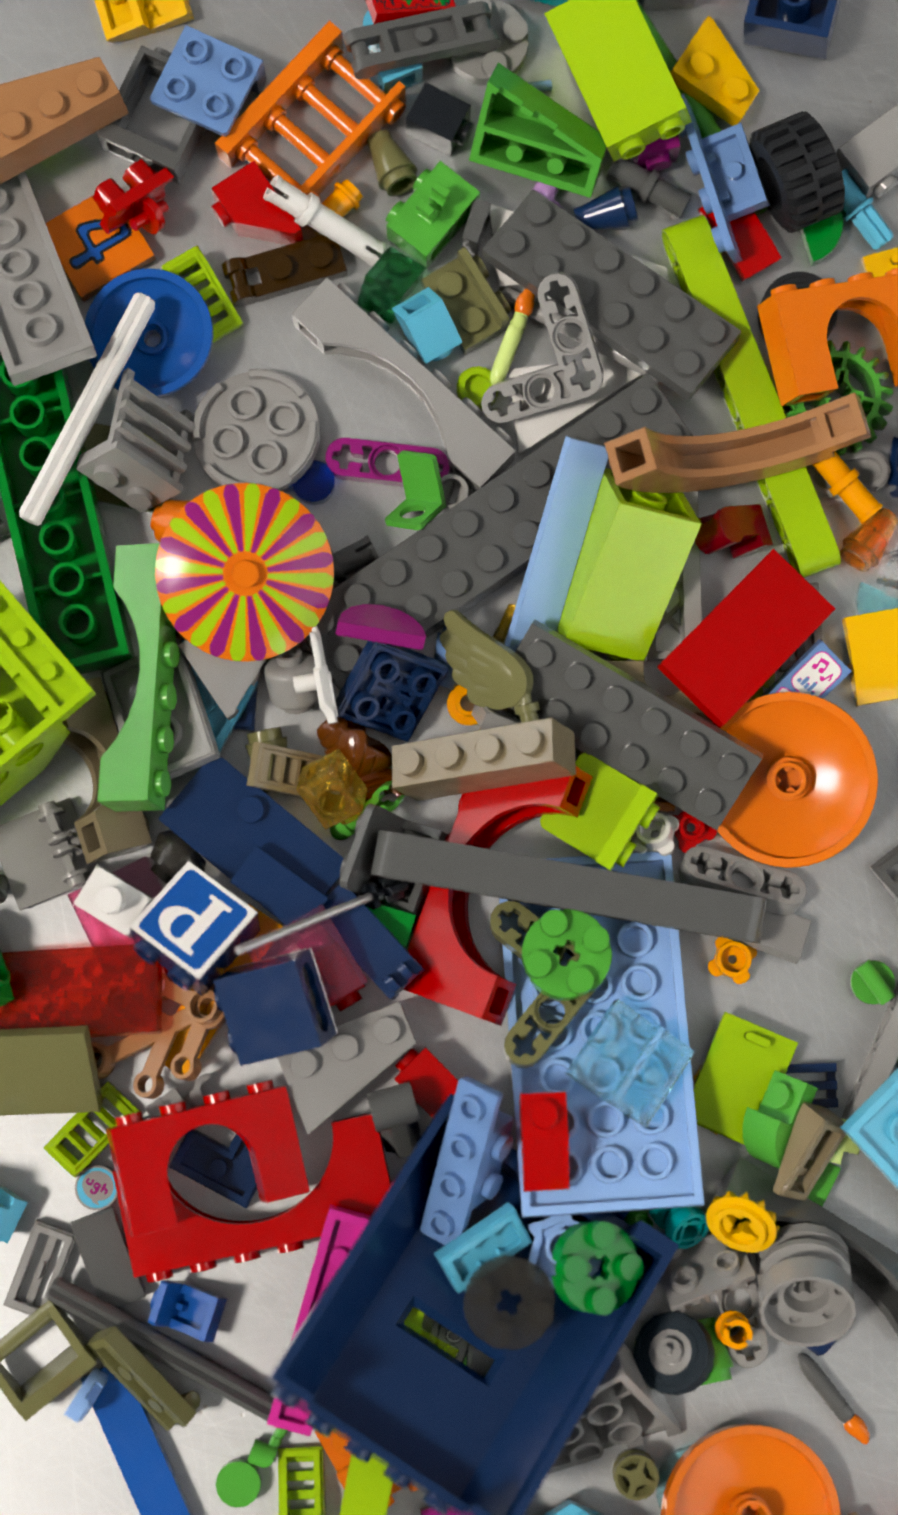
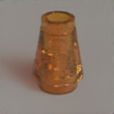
M881 507L868 520L860 524L842 541L843 548L840 550V555L843 560L852 568L861 572H867L871 567L878 566L898 525L897 516L890 510Z

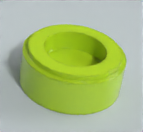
M475 366L462 372L457 380V397L460 400L467 397L483 411L481 401L483 394L492 386L490 381L491 371L485 367ZM496 391V398L491 402V406L496 402L499 391Z

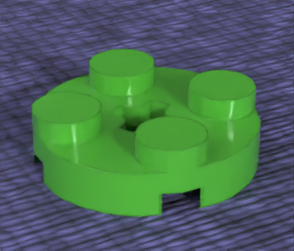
M571 909L550 910L534 922L527 931L523 941L521 958L525 972L535 989L547 997L569 1001L593 992L603 983L611 965L612 950L608 932L590 915ZM566 943L574 946V952L579 955V960H570L567 966H562L559 964L560 956L554 953L556 947L563 948Z

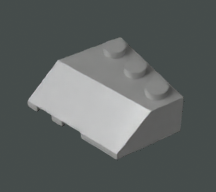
M624 1343L548 1474L599 1459L604 1449L611 1446L627 1444L628 1449L644 1445V1436L666 1430L668 1437L683 1433L681 1425L665 1396L645 1383L634 1359L633 1352Z

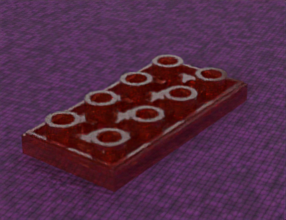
M135 944L2 952L5 966L10 973V985L14 1000L0 1007V1029L89 1026L91 1038L162 1034V965L157 961L154 965L144 961L134 951L133 947Z

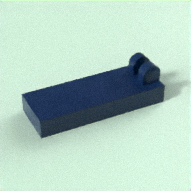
M339 884L327 896L329 897L318 913L359 896L354 892L341 888ZM365 904L320 922L390 1000L398 997L399 993L413 979L425 971L420 963Z

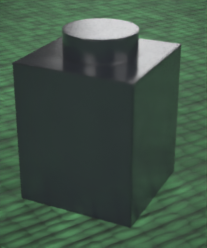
M425 82L406 117V134L451 157L457 145L463 147L467 143L474 128V123L470 121L471 105Z

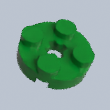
M591 1221L574 1224L558 1239L552 1255V1260H556V1276H552L554 1288L561 1300L576 1311L599 1315L610 1314L629 1299L634 1291L637 1280L643 1274V1261L637 1255L632 1240L624 1230L609 1222ZM590 1259H601V1274L591 1278L589 1275L592 1270V1266L589 1263Z

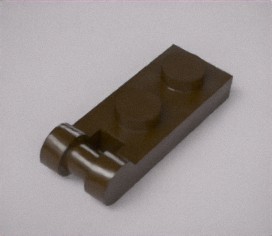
M324 235L252 256L232 258L221 265L225 278L230 279L233 288L230 291V296L234 307L247 306L321 284L326 277L332 281L348 276L340 245ZM259 272L262 283L249 285L247 275Z

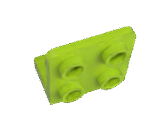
M583 753L577 758L575 766L593 777L578 818L558 814L542 815L540 824L546 831L612 871L616 864L621 867L625 866L637 844L631 841L639 826L647 830L658 813L660 806L654 803L658 794L646 786L636 783L594 756Z

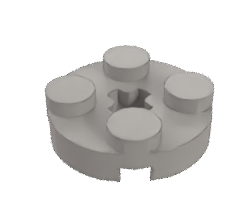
M469 0L467 4L480 1L488 3L492 14L489 22L491 28L497 30L501 44L496 49L487 53L474 51L449 57L452 69L461 78L476 85H487L497 63L517 74L523 66L528 52V25L516 9L503 1ZM464 25L467 33L475 31L473 26Z

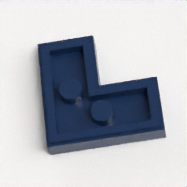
M192 1129L186 1133L169 1165V1168L246 1209L257 1191L248 1149L237 1134L228 1147L206 1134Z

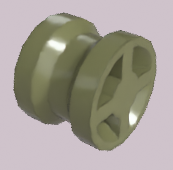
M638 1448L625 1449L615 1458L612 1466V1475L617 1489L623 1496L630 1500L639 1501L647 1499L655 1492L659 1483V1473L654 1460L647 1452Z

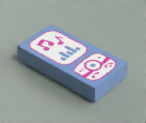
M819 639L761 696L777 692H803L825 698L852 671Z

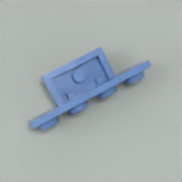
M681 94L692 121L685 125V129L680 133L681 137L688 135L692 147L691 150L686 151V157L693 175L701 174L705 188L698 190L706 214L714 213L718 226L712 228L711 232L719 253L726 251L735 264L742 261V257L730 221L770 206L742 124L739 123L702 139L692 107L685 95Z
M464 1076L458 1081L420 1227L423 1234L443 1245L448 1244L467 1230L473 1209L487 1199L492 1200L497 1195L503 1182V1176L500 1175L502 1163L513 1145V1137L510 1134L515 1118L499 1110L503 1094L468 1076Z

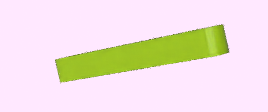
M700 215L662 229L663 245L680 289L741 330L740 339L713 371L736 430L748 429L785 419L786 415L781 407L780 400L722 255L717 249L705 216ZM802 467L757 480L790 565L803 578L840 565L841 556L836 540L807 468Z

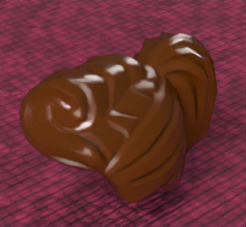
M338 716V723L328 724L326 719L317 728V736L320 744L325 748L324 752L329 759L330 765L340 771L337 778L340 794L347 801L354 804L361 799L369 800L381 785L387 781H392V769L388 768L392 765L391 752L383 743L369 737L366 734L365 726ZM392 787L389 790H384L385 795L394 794L397 797L404 795Z

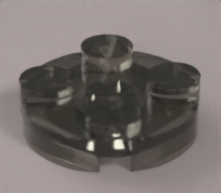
M500 1255L484 1261L473 1271L465 1288L462 1302L463 1311L467 1323L478 1338L493 1348L515 1350L529 1346L537 1341L544 1334L547 1327L551 1325L554 1318L555 1295L549 1278L541 1268L525 1258ZM508 1289L512 1295L519 1293L522 1299L516 1305L517 1312L512 1315L507 1310L498 1311L496 1304L502 1300L500 1292Z

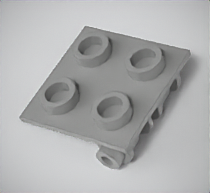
M70 797L56 803L54 800L38 806L39 810L0 825V862L19 911L83 886L96 866V862L86 863L74 824L78 816Z
M709 1230L706 1236L695 1246L676 1250L660 1278V1283L666 1294L665 1297L671 1312L680 1309L681 1313H685V1309L701 1304L700 1299L704 1298L707 1304L710 1303V1295L717 1294L718 1298L721 1299L724 1297L723 1290L727 1294L742 1287L747 1289L749 1288L748 1283L754 1281L757 1277L745 1252L737 1251L724 1245Z

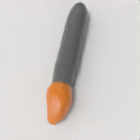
M799 1353L797 1363L800 1370L835 1416L843 1422V1427L847 1433L862 1444H868L870 1434L864 1420L853 1412L848 1402H846L845 1398L815 1360L805 1353Z

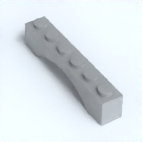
M326 277L292 312L294 327L324 354L347 356L370 362L392 373L408 385L423 401L438 425L446 449L449 470L464 478L473 492L502 474L514 461L516 450L512 448L515 444L512 438L498 426H495L493 429L481 419L483 416L482 411L470 399L464 397L460 400L449 390L452 387L451 383L441 372L435 368L428 371L418 361L420 359L419 353L407 341L401 340L398 343L387 333L389 326L378 314L373 311L366 314L356 304L359 301L356 295L345 284L340 282L336 286Z

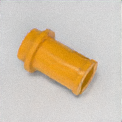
M345 179L341 184L336 182L334 184L335 190L321 203L344 217L353 208L355 210L360 208L359 202L363 199V195L349 180Z
M728 1310L723 1312L716 1320L715 1333L722 1344L733 1349H743L748 1346L746 1341L748 1339L752 1340L753 1332L749 1320L743 1313L737 1310ZM740 1325L739 1332L734 1336H729L728 1326Z

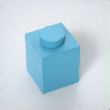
M429 287L392 308L409 344L419 353L420 359L425 364L430 361H439L451 354L454 347L463 343L443 300Z

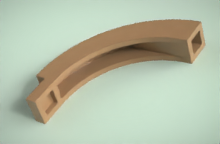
M854 392L803 413L748 429L702 436H674L657 433L643 427L604 444L617 486L639 492L678 493L728 487L790 472L834 457V451L872 436L860 397Z

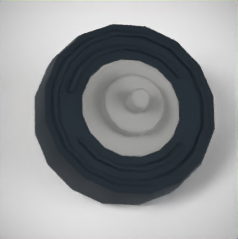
M666 1312L654 1316L642 1326L635 1339L633 1356L647 1385L660 1393L682 1395L696 1390L707 1380L713 1368L715 1350L711 1335L701 1322L685 1313Z

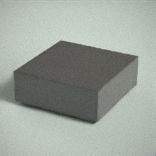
M476 199L473 202L462 234V248L466 247L472 255L478 254L490 218L491 203Z

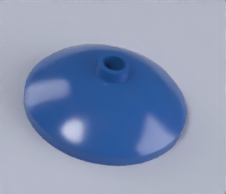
M160 269L133 270L107 283L95 296L88 309L85 325L97 354L96 357L89 360L95 369L133 295L137 292L145 294L155 301V309L113 388L119 391L122 373L129 368L135 372L134 380L157 397L167 396L190 384L204 368L213 344L211 314L199 292L180 276ZM152 334H159L161 337L159 344L154 347L148 346V337Z

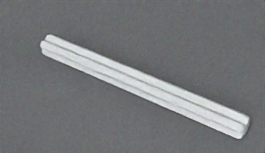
M139 292L133 295L19 510L20 517L26 522L37 526L42 524L155 309V301L149 296Z

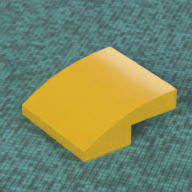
M95 0L105 38L109 43L150 35L194 19L188 0Z
M898 608L845 617L842 620L850 659V663L847 666L852 671L849 676L856 707L898 699Z

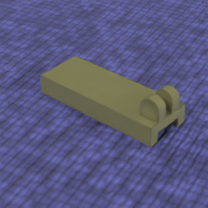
M116 1326L96 1332L86 1343L85 1346L166 1431L171 1430L176 1423H179L181 1427L187 1426L197 1413L196 1409L201 1402L199 1394L194 1391L179 1394Z

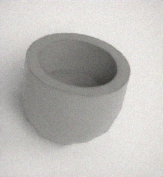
M448 474L441 478L446 501L445 508L451 509L471 495L468 482L459 475ZM455 482H457L461 486L455 504H452L449 501L454 491Z

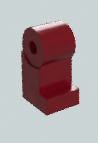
M761 504L726 506L717 510L714 514L698 518L701 522V527L696 536L695 544L704 554L709 555L730 547L733 558H743L773 545Z

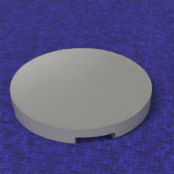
M249 369V372L235 375L220 384L217 382L201 399L192 421L195 423V429L191 432V439L196 457L206 474L219 486L232 483H255L282 491L294 484L306 473L316 457L320 444V421L317 410L307 392L292 378L273 370Z

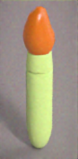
M524 289L515 302V313L509 322L510 325L507 327L490 374L492 385L506 378L526 328L528 317L533 313L535 295L529 289Z

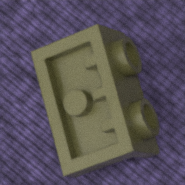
M466 247L457 251L456 259L421 279L423 289L429 287L443 300L463 342L459 347L464 355L505 332L509 325L508 314L512 312L503 293L500 290L493 292L486 278L489 277V273L481 258L477 254L471 257Z

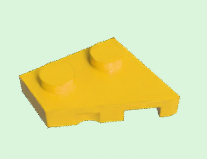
M710 16L706 17L670 72L679 89L731 126L737 125L760 91L714 19Z

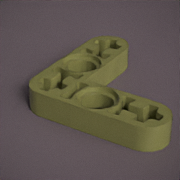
M515 901L502 902L491 913V933L501 944L522 959V947L517 944L522 940V935L512 928L508 929L507 932L502 931V920L499 916L503 914L506 917H510L513 913L519 916L517 925L526 933L529 927L540 918ZM566 943L563 948L557 947V954L560 956L559 964L565 953L572 956L567 961V964L570 960H579V955L574 952L573 945ZM595 990L585 996L569 1001L556 1000L540 993L508 1032L504 1041L506 1059L518 1068H529L538 1063L594 994ZM548 1000L559 1002L565 1011L564 1018L556 1024L544 1022L539 1015L541 1004ZM531 1019L539 1030L550 1034V1037L545 1040L541 1033H539L531 1047L535 1054L530 1056L524 1053L521 1057H518L514 1054L516 1044L513 1040L516 1037L522 1041L527 1038L533 1027L525 1023Z

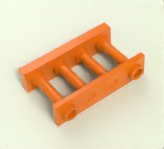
M329 20L237 118L228 136H221L215 142L218 157L231 169L239 160L242 162L247 160L249 163L255 161L265 177L270 181L276 175H279L305 194L313 193L320 197L321 201L320 194L367 145L368 138L373 133L380 131L386 123L392 125L402 116L406 109L405 85L398 81L386 94L369 78H355L351 62L343 56L342 31ZM324 69L327 71L334 70L375 106L359 124L314 86L315 79ZM296 99L298 101L304 99L346 136L331 154L327 153L286 117V110ZM267 130H276L318 167L302 185L258 148V140Z

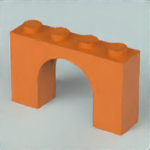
M898 268L889 270L885 273V276L874 277L872 272L856 274L849 277L847 282L835 283L834 278H825L815 281L809 285V288L797 289L796 284L782 285L770 291L771 296L757 306L781 407L817 401L838 389L827 342V328L834 311H852L864 316L873 323L884 341L894 385L898 387Z

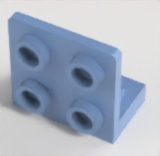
M185 25L150 96L151 103L226 137L250 90L260 94L267 80L263 60Z

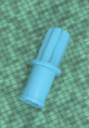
M845 168L842 170L845 188L843 210L847 214L844 219L846 221L851 219L870 246L877 250L893 238V232L871 204L874 199L872 197L867 199Z

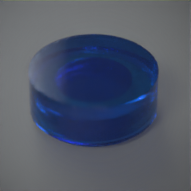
M314 460L306 473L292 486L299 500L309 505H319L326 502L332 496L335 490V478L327 464Z

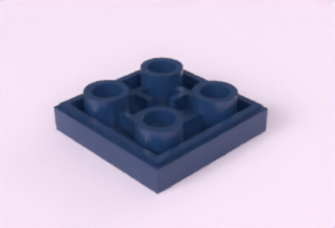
M367 641L336 698L338 717L409 742L449 668L442 661L406 647Z

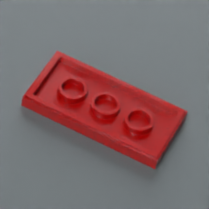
M773 548L657 668L715 725L722 728L836 608Z

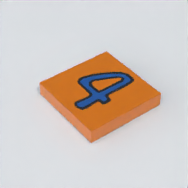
M93 195L46 222L64 272L83 302L97 295L114 278L124 273L141 269L156 260L154 253L139 230L134 231L129 222L110 234H107L101 228L100 222L104 213L93 200Z

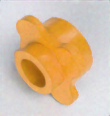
M718 937L715 940L716 953L714 959L708 962V971L715 977L720 975L730 977L736 984L747 982L750 978L748 969L751 966L752 959L757 956V949L731 939ZM730 955H734L736 957V962L734 964H731L728 961Z

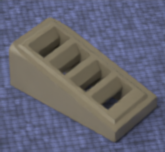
M253 742L247 786L306 800L327 801L331 795L334 768L325 756L261 742ZM273 756L270 780H267L270 759Z
M803 1102L773 1187V1191L778 1196L805 1201L845 1137V1132L840 1128L845 1122L828 1108L808 1102Z

